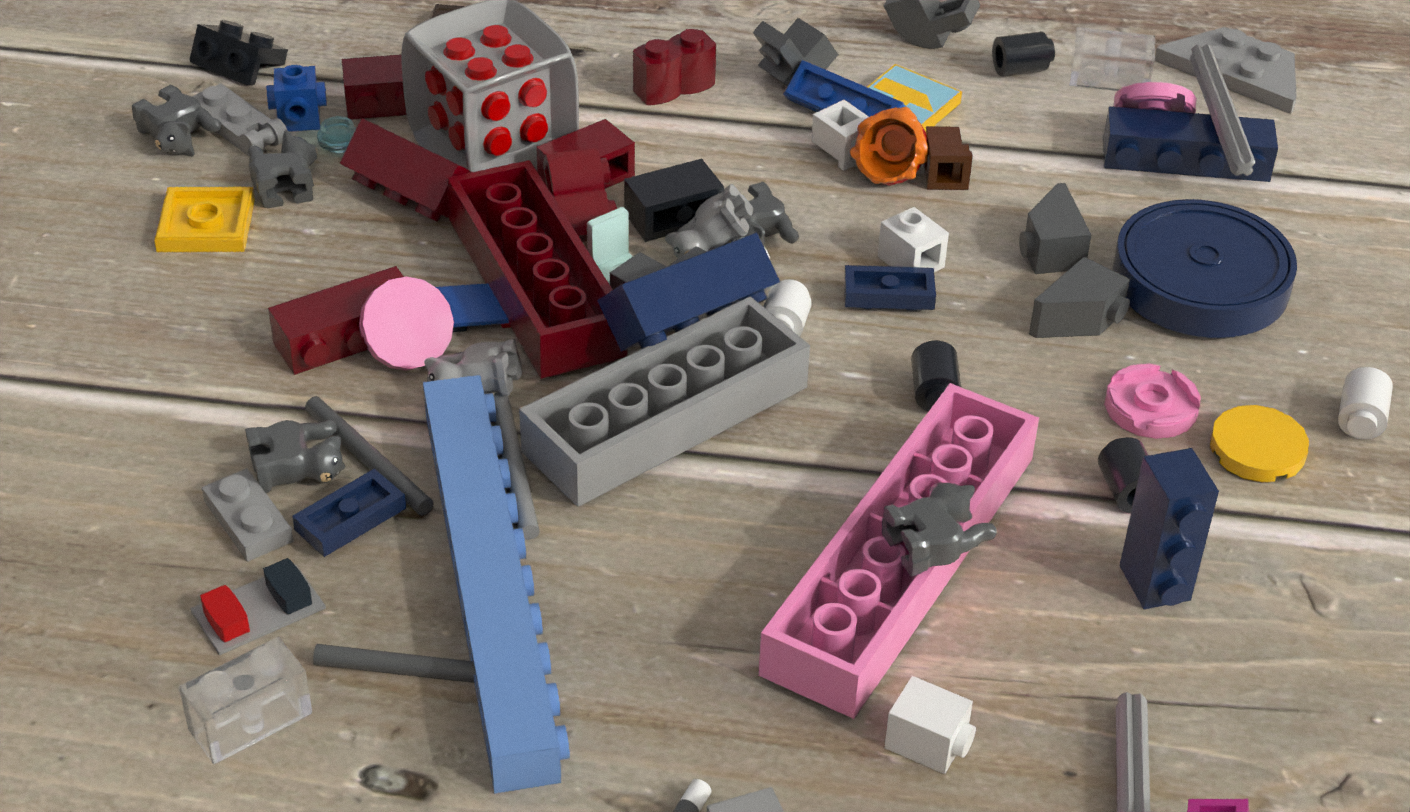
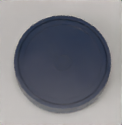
M1182 199L1148 206L1132 215L1125 222L1118 236L1112 271L1130 279L1126 298L1130 300L1129 306L1144 318L1164 328L1187 335L1207 338H1228L1257 332L1278 320L1287 308L1297 273V258L1287 238L1263 218L1244 209L1221 202Z

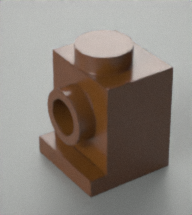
M926 126L928 155L923 167L927 190H969L973 154L972 151H969V144L962 143L960 128Z

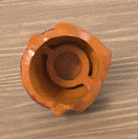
M895 107L880 111L863 120L857 127L859 133L855 146L850 149V155L856 160V165L861 173L874 184L892 186L901 184L908 179H914L921 165L927 161V135L910 108Z

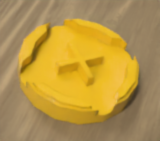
M1245 405L1236 406L1224 411L1214 421L1210 448L1212 453L1215 451L1220 457L1219 463L1227 471L1247 480L1262 483L1275 482L1276 476L1287 474L1286 479L1295 476L1305 465L1309 439L1304 428L1291 416L1274 408Z

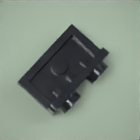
M220 20L219 25L197 24L190 62L242 84L253 86L256 83L260 64L285 65L288 49L273 44L274 37L258 32H251L249 35L243 32V25Z

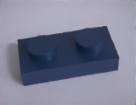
M845 265V307L935 310L936 287L934 268Z
M374 468L292 515L294 530L325 557L405 510V494Z

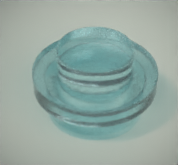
M334 116L327 118L321 123L320 130L317 133L318 144L330 152L344 153L356 127L352 120L347 117Z

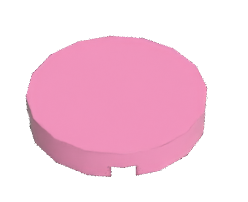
M1145 82L1121 88L1115 93L1113 106L1195 113L1197 98L1192 91L1183 86L1162 82Z
M407 276L388 280L372 291L361 308L359 322L361 336H364L365 343L368 346L367 349L372 356L389 368L405 371L424 367L426 358H438L443 355L452 339L454 325L450 304L440 290L425 280Z
M1150 363L1130 365L1117 371L1112 376L1111 383L1107 386L1104 405L1109 417L1121 428L1131 433L1155 439L1175 437L1187 432L1197 421L1201 396L1196 385L1184 374L1173 369L1171 374L1160 371V365Z

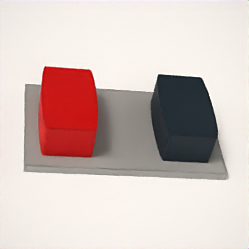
M286 558L263 568L264 577L232 591L227 585H223L200 595L202 604L190 608L191 613L219 656L326 609L325 604L296 563L294 564L289 558Z

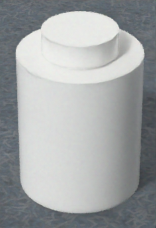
M1361 367L1351 371L1346 376L1338 414V424L1347 435L1357 439H1373L1380 436L1386 430L1393 384L1385 372L1372 367Z

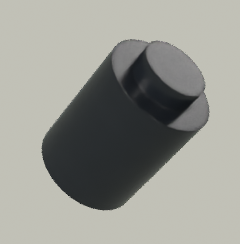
M1043 31L996 37L992 47L995 70L999 76L1045 71L1049 68L1050 62H1053L1055 58L1054 43Z
M939 340L927 341L915 348L911 355L915 400L922 409L929 412L950 383L962 388L958 356L951 344Z
M1131 437L1118 438L1109 442L1098 456V465L1118 507L1126 513H1131L1143 456H1148L1143 443Z

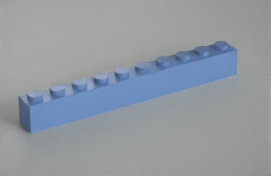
M480 375L423 382L427 427L470 661H473L476 675L473 674L494 794L561 783L560 760L570 758L568 736L565 725L555 726L553 718L554 716H560L558 689L556 683L546 684L544 676L551 674L550 653L547 642L537 643L536 635L543 634L539 603L529 604L528 601L529 596H534L532 570L530 565L521 566L520 559H526L523 529H513L512 523H518V509L515 493H505V488H511L507 458L498 459L497 456L503 454L504 450L500 425L491 426L490 423L496 422L493 393L484 394Z

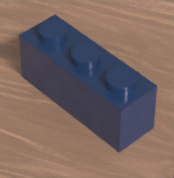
M1193 448L1143 456L1119 565L1143 609L1165 605L1174 606L1181 602L1191 601L1219 494L1218 488Z

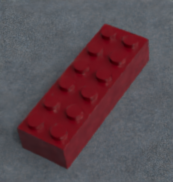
M526 160L447 177L449 221L483 280L489 284L509 319V325L540 379L627 357L628 349L621 352L597 301L613 289L531 161Z

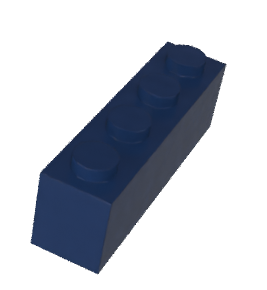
M1109 106L1103 135L1104 168L1270 182L1278 152L1275 121L1273 119L1239 117L1254 156L1255 164L1252 166L1253 172L1250 175L1240 174L1236 176L1230 170L1210 114Z
M754 233L624 283L597 301L622 352L636 345H640L641 349L647 346L661 343L667 340L666 333L673 330L676 333L699 322L700 319L709 317L750 296L758 303H761L768 299L765 291L780 283V280L758 234Z

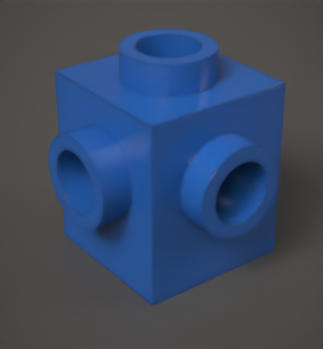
M289 65L285 68H274V85L266 86L268 109H276L277 118L284 123L289 132L321 130L320 107L327 106L325 82H317L315 66Z

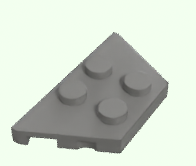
M1222 27L1157 47L1156 62L1196 77L1190 61V56L1193 54L1191 49L1197 44L1200 47L1208 44L1213 49L1228 90L1290 114L1294 110L1296 102L1295 53L1282 49L1275 43L1263 42L1247 36L1238 29Z

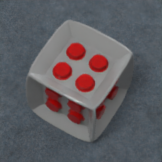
M515 0L482 1L426 20L405 33L401 52L405 107L411 130L421 147L472 172L530 160L537 171V146L579 130L578 75L572 53L557 32L520 2Z

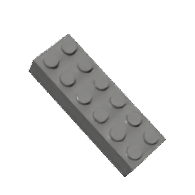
M750 296L668 336L667 340L661 343L647 346L520 408L521 452L579 507L807 388L810 345Z

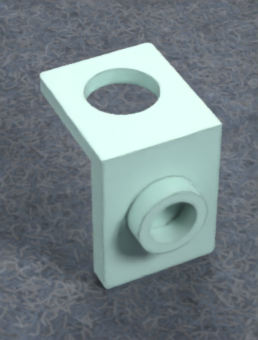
M624 207L615 209L587 222L588 252L609 284L610 272L633 257L629 253V212Z

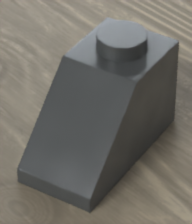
M1057 183L1028 213L1026 230L1020 233L1019 246L1021 255L1024 258H1028L1035 274L1065 272L1083 257L1088 258L1092 235L1066 183Z
M1083 257L1034 300L1029 335L1035 338L1099 336L1112 323H1119L1126 315L1130 305V300L1126 298L1130 279Z

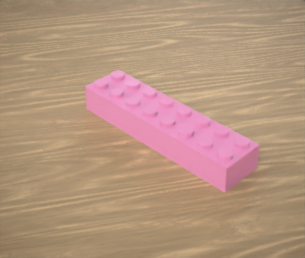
M950 383L761 632L758 676L855 719L969 553V551L962 553L960 558L954 563L932 566L927 571L911 577L901 561L902 556L909 555L904 542L890 547L882 535L884 507L893 504L899 508L914 500L929 497L930 488L938 482L955 483L960 486L973 485L975 492L970 499L969 509L972 513V519L959 524L963 531H966L975 524L989 523L1032 461L1039 417Z

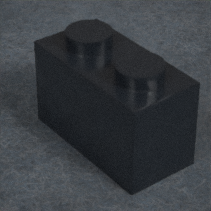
M701 158L625 178L624 208L629 212V220L643 240L647 242L666 237L673 232H678L679 228L695 217L700 205L707 199L724 191V186Z

